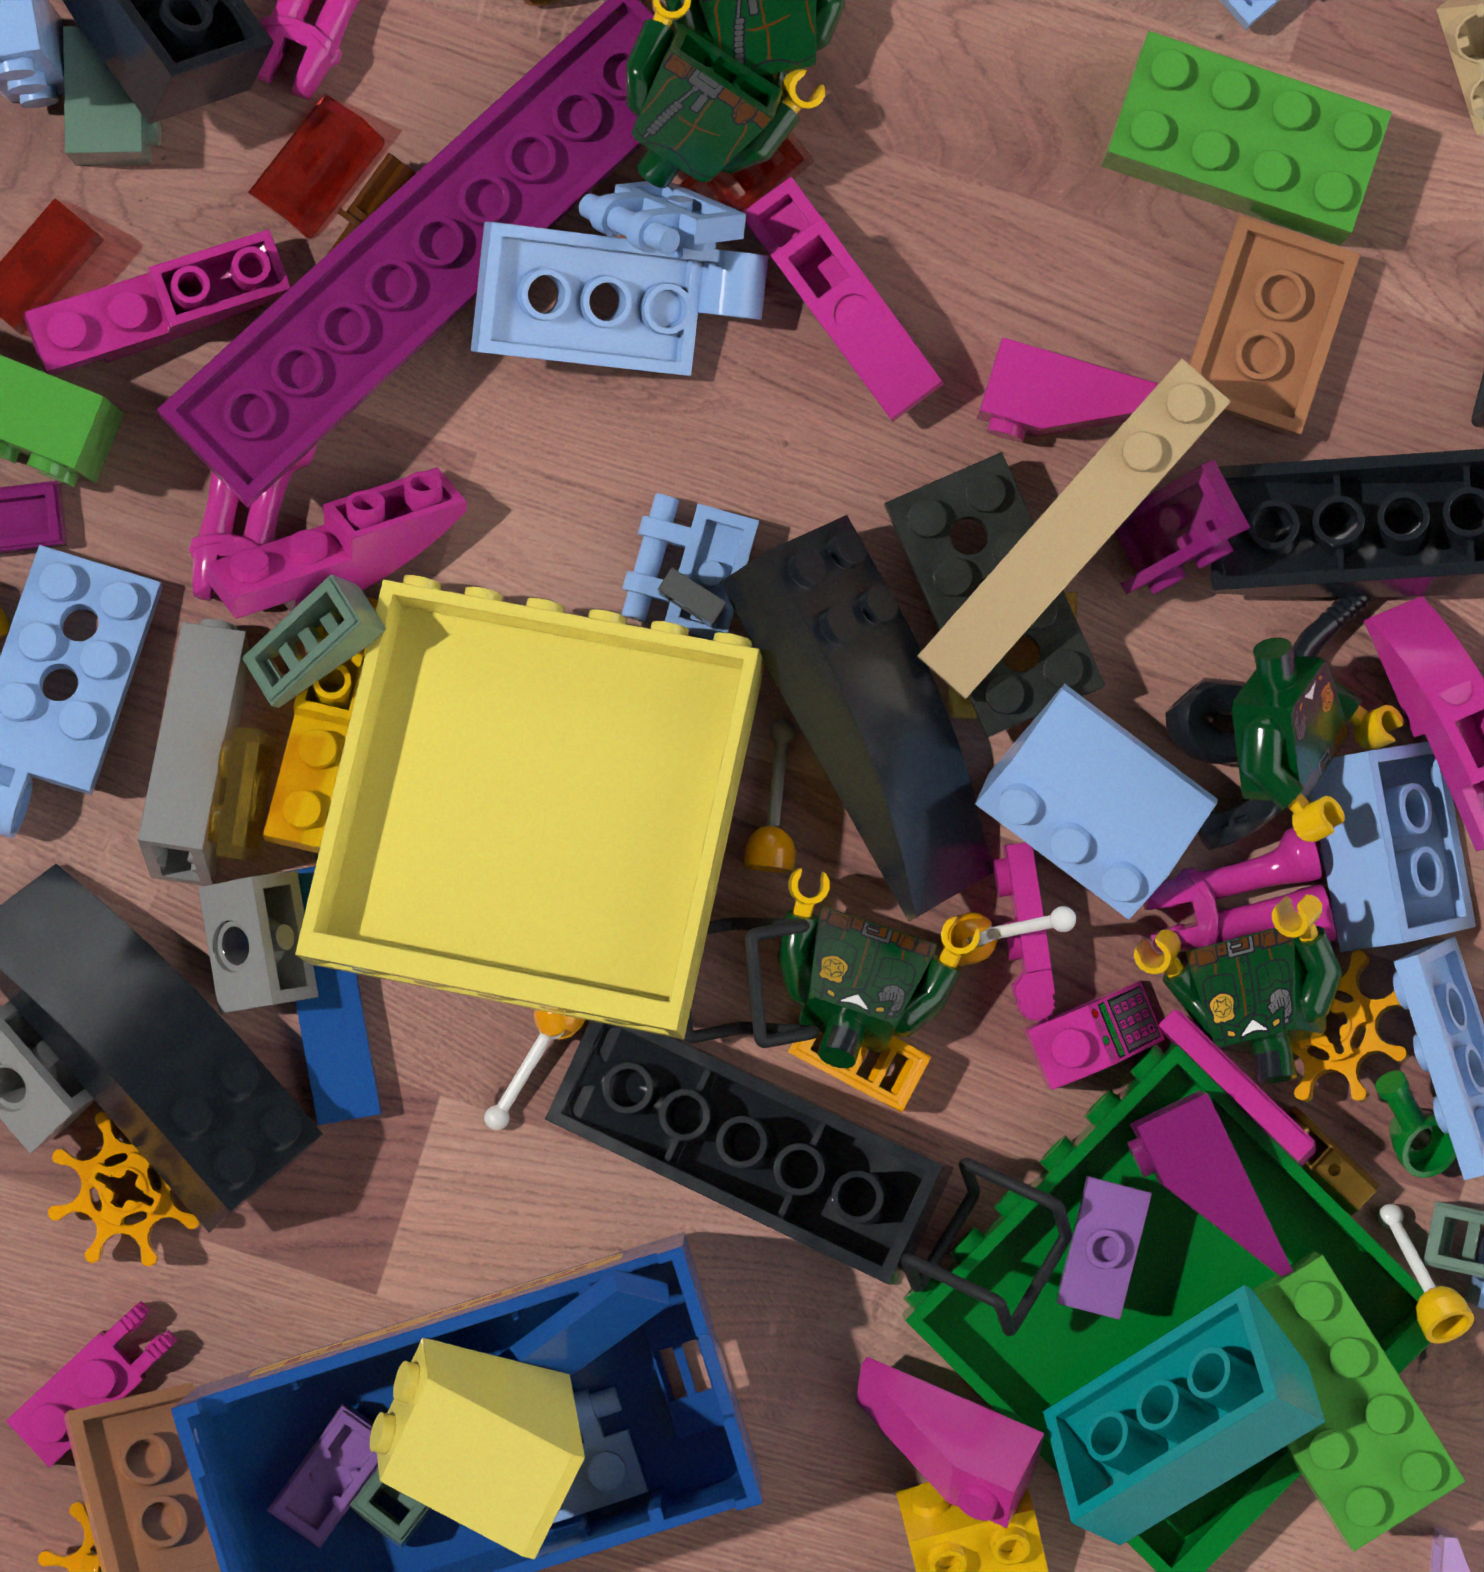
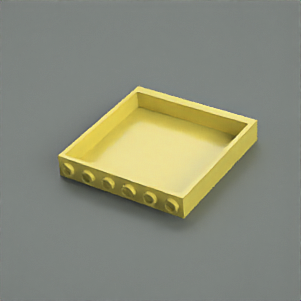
M405 575L403 583L383 580L376 613L385 625L386 630L367 646L295 955L310 965L684 1039L765 668L760 650L751 648L752 641L750 639L730 633H715L713 640L691 637L689 636L690 630L688 628L665 621H653L650 629L626 625V617L606 610L592 609L589 611L588 617L564 613L565 607L563 605L546 599L528 598L526 606L502 602V594L481 587H466L464 594L443 591L439 582L416 575Z

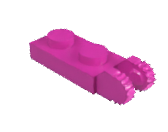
M1025 841L1002 845L1004 858L993 860L994 874L999 898L1010 896L1014 921L1003 923V925L1044 917L1033 847ZM1046 930L1006 937L1005 945L1009 961L1020 959L1022 969L1011 985L1013 997L1017 999L1016 1003H1014L1018 1007L1017 1011H1020L1022 1017L1031 1019L1032 1022L1034 1020H1038V1022H1041L1042 1019L1048 1020L1047 1017L1053 1015L1052 1011L1054 1008L1056 1009L1054 1006L1056 1000L1053 999L1055 989Z
M142 1301L136 1304L107 1332L103 1330L6 1420L12 1429L49 1468L71 1449L64 1421L67 1411L125 1398L147 1377L144 1373L178 1341L169 1330L164 1334H159L145 1347V1352L134 1362L117 1345L128 1333H133L146 1321L147 1315L151 1310Z

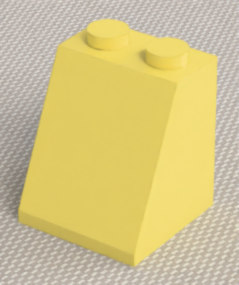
M422 1337L412 1361H403L398 1369L393 1388L394 1400L388 1413L380 1412L372 1427L370 1450L377 1453L380 1482L522 1557L535 1559L585 1458L570 1374Z

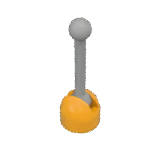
M785 718L776 720L770 729V734L775 740L767 825L757 829L747 841L743 867L747 869L774 873L794 872L796 856L794 842L783 829L779 828L788 742L794 738L796 733L794 724Z

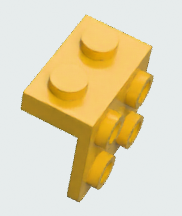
M929 1482L896 1491L916 1572H1049L1028 1487L1007 1528L989 1520L982 1521L968 1516L960 1507L948 1503Z

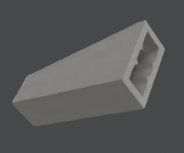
M204 619L200 621V624L182 622L137 839L151 878L201 886L215 883L248 667L242 657L250 650L246 631H239L234 624L227 621Z

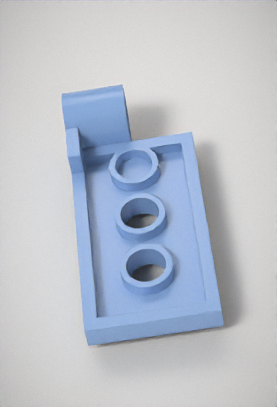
M484 222L471 351L691 376L698 313L762 320L769 256L717 249L695 251L678 246L671 254H664L660 251L646 253L630 245L628 240L624 238ZM545 275L555 283L558 295L556 303L550 310L539 313L529 302L528 290L531 283L537 277ZM602 283L611 285L618 296V306L615 313L605 320L598 319L592 313L589 305L592 291Z
M42 545L38 546L0 656V835L13 839L20 830L31 799L32 777L91 796L93 795L163 590L161 582ZM77 610H89L98 616L99 624L96 633L85 641H73L64 635L63 626L66 618ZM57 669H68L78 677V687L75 693L63 701H53L43 693L45 678Z
M1452 936L1432 942L1394 961L1397 972L1393 976V986L1400 1005L1405 1010L1409 1009L1417 1033L1413 1037V1048L1418 1064L1423 1071H1429L1437 1095L1433 1099V1110L1437 1124L1443 1133H1449L1463 1179L1468 1180L1484 1175V1023L1456 937Z

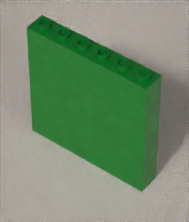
M1170 1043L1164 1050L1157 1044L1151 1046L1129 1069V1072L1135 1079L1118 1096L1111 1089L1103 1094L1084 1115L1090 1122L1087 1128L1074 1141L1067 1135L1061 1137L1039 1160V1163L1045 1170L1030 1184V1186L1058 1198L1063 1203L1072 1233L1087 1176L1152 1193L1120 1320L1056 1303L1055 1300L1069 1245L1021 1327L1013 1336H1006L1003 1333L995 1308L933 1278L930 1279L927 1286L921 1292H914L910 1289L903 1298L910 1305L902 1313L904 1320L997 1413L1044 1433L1040 1456L1057 1473L1058 1469L1043 1411L1243 1285L1254 1289L1276 1275L1275 1272L1161 1185L1154 1174L1144 1178L1128 1148L1127 1142L1137 1138L1130 1123L1199 1090L1208 1093L1289 1264H1294L1313 1251L1324 1256L1398 1375L1431 1343L1426 1339L1417 1320L1416 1306L1420 1296L1424 1293L1421 1286L1177 1044ZM1008 1190L995 1204L994 1209L1000 1215L982 1233L976 1226L972 1227L951 1248L949 1254L955 1261L946 1270L1001 1296L1006 1301L1012 1316L1057 1240L1059 1232L1051 1209ZM1283 1447L1130 1539L1127 1543L1156 1572H1205L1301 1473Z

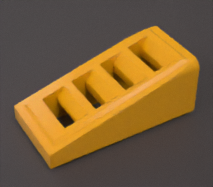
M893 1036L887 1049L881 1052L869 1077L866 1079L856 1073L869 1049L860 1047L856 1063L850 1068H837L822 1061L818 1053L811 1050L816 1038L792 1043L787 1051L901 1113L905 1109L931 1059V1055ZM896 1053L907 1057V1060L891 1091L879 1085Z

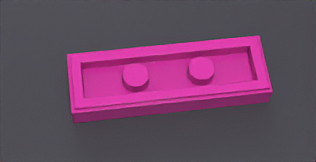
M1174 1009L1158 1025L1162 1033L1173 1044H1177L1300 1167L1316 1152L1315 1141L1180 1010L1176 1011Z

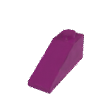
M1199 1090L1130 1123L1137 1138L1127 1142V1145L1144 1178L1154 1174L1161 1185L1282 1277L1293 1271L1208 1093Z

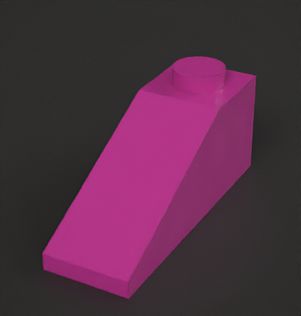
M1002 337L976 419L989 422L987 428L989 433L1017 442H1023L1026 434L1039 437L1121 423L1131 416L1157 387L1158 383Z
M866 1356L860 1370L856 1397L857 1404L948 1503L960 1507L965 1514L974 1519L989 1520L1007 1528L1037 1469L1044 1433Z

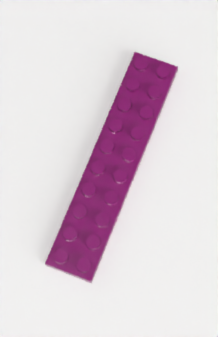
M606 0L157 409L159 417L247 508L476 298L484 222L552 229L580 203L585 195L590 194L642 146L631 134L637 116L626 105V62L644 21L654 17L639 0Z

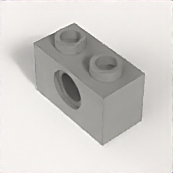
M297 870L251 876L198 887L219 1014L318 997L313 965L308 964L295 955L304 918Z
M8 1001L0 1006V1119L31 1154L66 1129L95 1100L15 1006Z

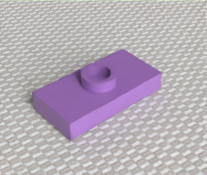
M1087 1176L1055 1300L1056 1303L1120 1320L1152 1195L1151 1192Z
M344 1402L269 1505L267 1511L320 1548L348 1510L351 1502L378 1468L377 1453L370 1450V1435L374 1422Z

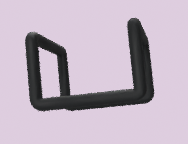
M739 917L710 921L707 934L730 930H749L745 937L752 1022H735L693 1030L692 1012L690 1010L684 1041L687 1043H698L734 1035L752 1034L759 1047L771 1048L817 1038L819 1036V1029L813 1025L765 1023L758 940L806 932L810 928L809 922L805 919Z
M965 1157L959 1161V1169L967 1189L966 1196L928 1259L924 1260L916 1255L906 1253L901 1257V1264L909 1285L914 1292H921L931 1278L938 1280L995 1308L1003 1333L1006 1336H1013L1021 1327L1072 1238V1230L1065 1207L1058 1198L974 1159ZM975 1175L1051 1209L1059 1232L1057 1240L1012 1316L1006 1301L1001 1296L939 1267L940 1262L979 1199L980 1187Z

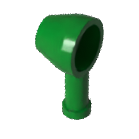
M1390 1071L1385 1073L1377 1080L1375 1089L1380 1098L1387 1102L1394 1114L1389 1125V1136L1396 1158L1413 1176L1429 1178L1440 1174L1456 1158L1449 1133L1445 1134L1441 1131L1434 1112L1420 1109L1409 1090V1081L1403 1072Z

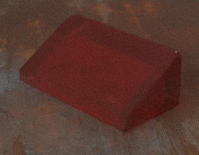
M325 93L248 193L301 235L310 239L316 234L383 148L385 140L365 119Z
M56 198L52 200L0 261V318L20 335H23L28 329L24 319L25 312L50 304L104 241L94 229Z

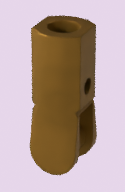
M1294 1105L1289 1110L1293 1115L1291 1119L1309 1136L1311 1134L1314 1135L1324 1145L1301 1168L1349 1216L1353 1215L1373 1196L1380 1184L1310 1117Z

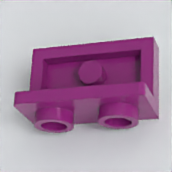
M1214 459L1198 466L1147 496L1115 531L1137 572L1136 575L1120 583L1126 595L1145 585L1148 586L1152 595H1155L1186 578L1181 566L1195 560L1198 568L1201 569L1234 551L1228 540L1250 528Z

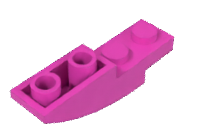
M791 176L743 212L746 214L745 222L892 422L944 385L887 304Z
M268 229L150 266L146 274L26 311L24 319L44 373L55 375L104 359L105 363L202 330L283 295L291 287L271 232Z
M438 467L416 472L408 477L369 490L357 491L350 496L323 504L324 525L302 530L291 536L252 549H244L233 555L207 563L209 584L235 619L282 603L291 612L331 574L357 584L363 591L402 567L441 537L467 512V501Z
M1420 596L1363 621L1414 737L1426 735L1477 852L1484 850V678L1444 620L1425 598Z

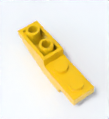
M367 597L376 611L378 600ZM338 613L342 621H344L342 615ZM323 625L317 628L318 633L324 640L329 634ZM367 647L296 696L293 705L295 715L263 832L266 842L319 853Z

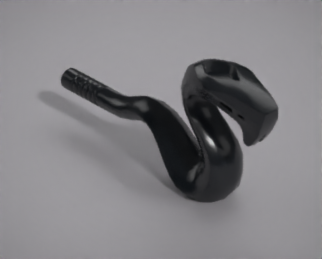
M1339 597L1337 601L1331 604V607L1322 612L1313 623H1310L1300 633L1292 646L1294 655L1316 657L1324 646L1340 631V628H1344L1346 623H1349L1352 618L1356 617L1376 597ZM1203 678L1192 686L1165 712L1167 732L1174 744L1189 757L1208 764H1238L1235 734L1219 730L1214 726L1213 720L1219 715H1232L1234 699L1246 682ZM1248 799L1222 813H1216L1212 810L1199 829L1198 835L1208 850L1225 847L1253 834L1274 819L1282 810L1272 801Z

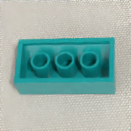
M1245 1285L1043 1411L1071 1523L1118 1545L1124 1544L1325 1422L1307 1363L1254 1291Z

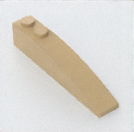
M1181 359L917 657L959 695L966 699L1231 401L1184 359Z

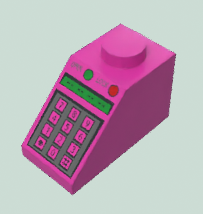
M1141 980L1047 1018L1048 1020L1043 1019L1041 1022H1036L1022 1028L1044 1084L1051 1090L1111 1067L1165 1040Z

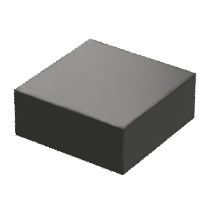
M672 567L658 588L660 596L712 629L726 609V602Z

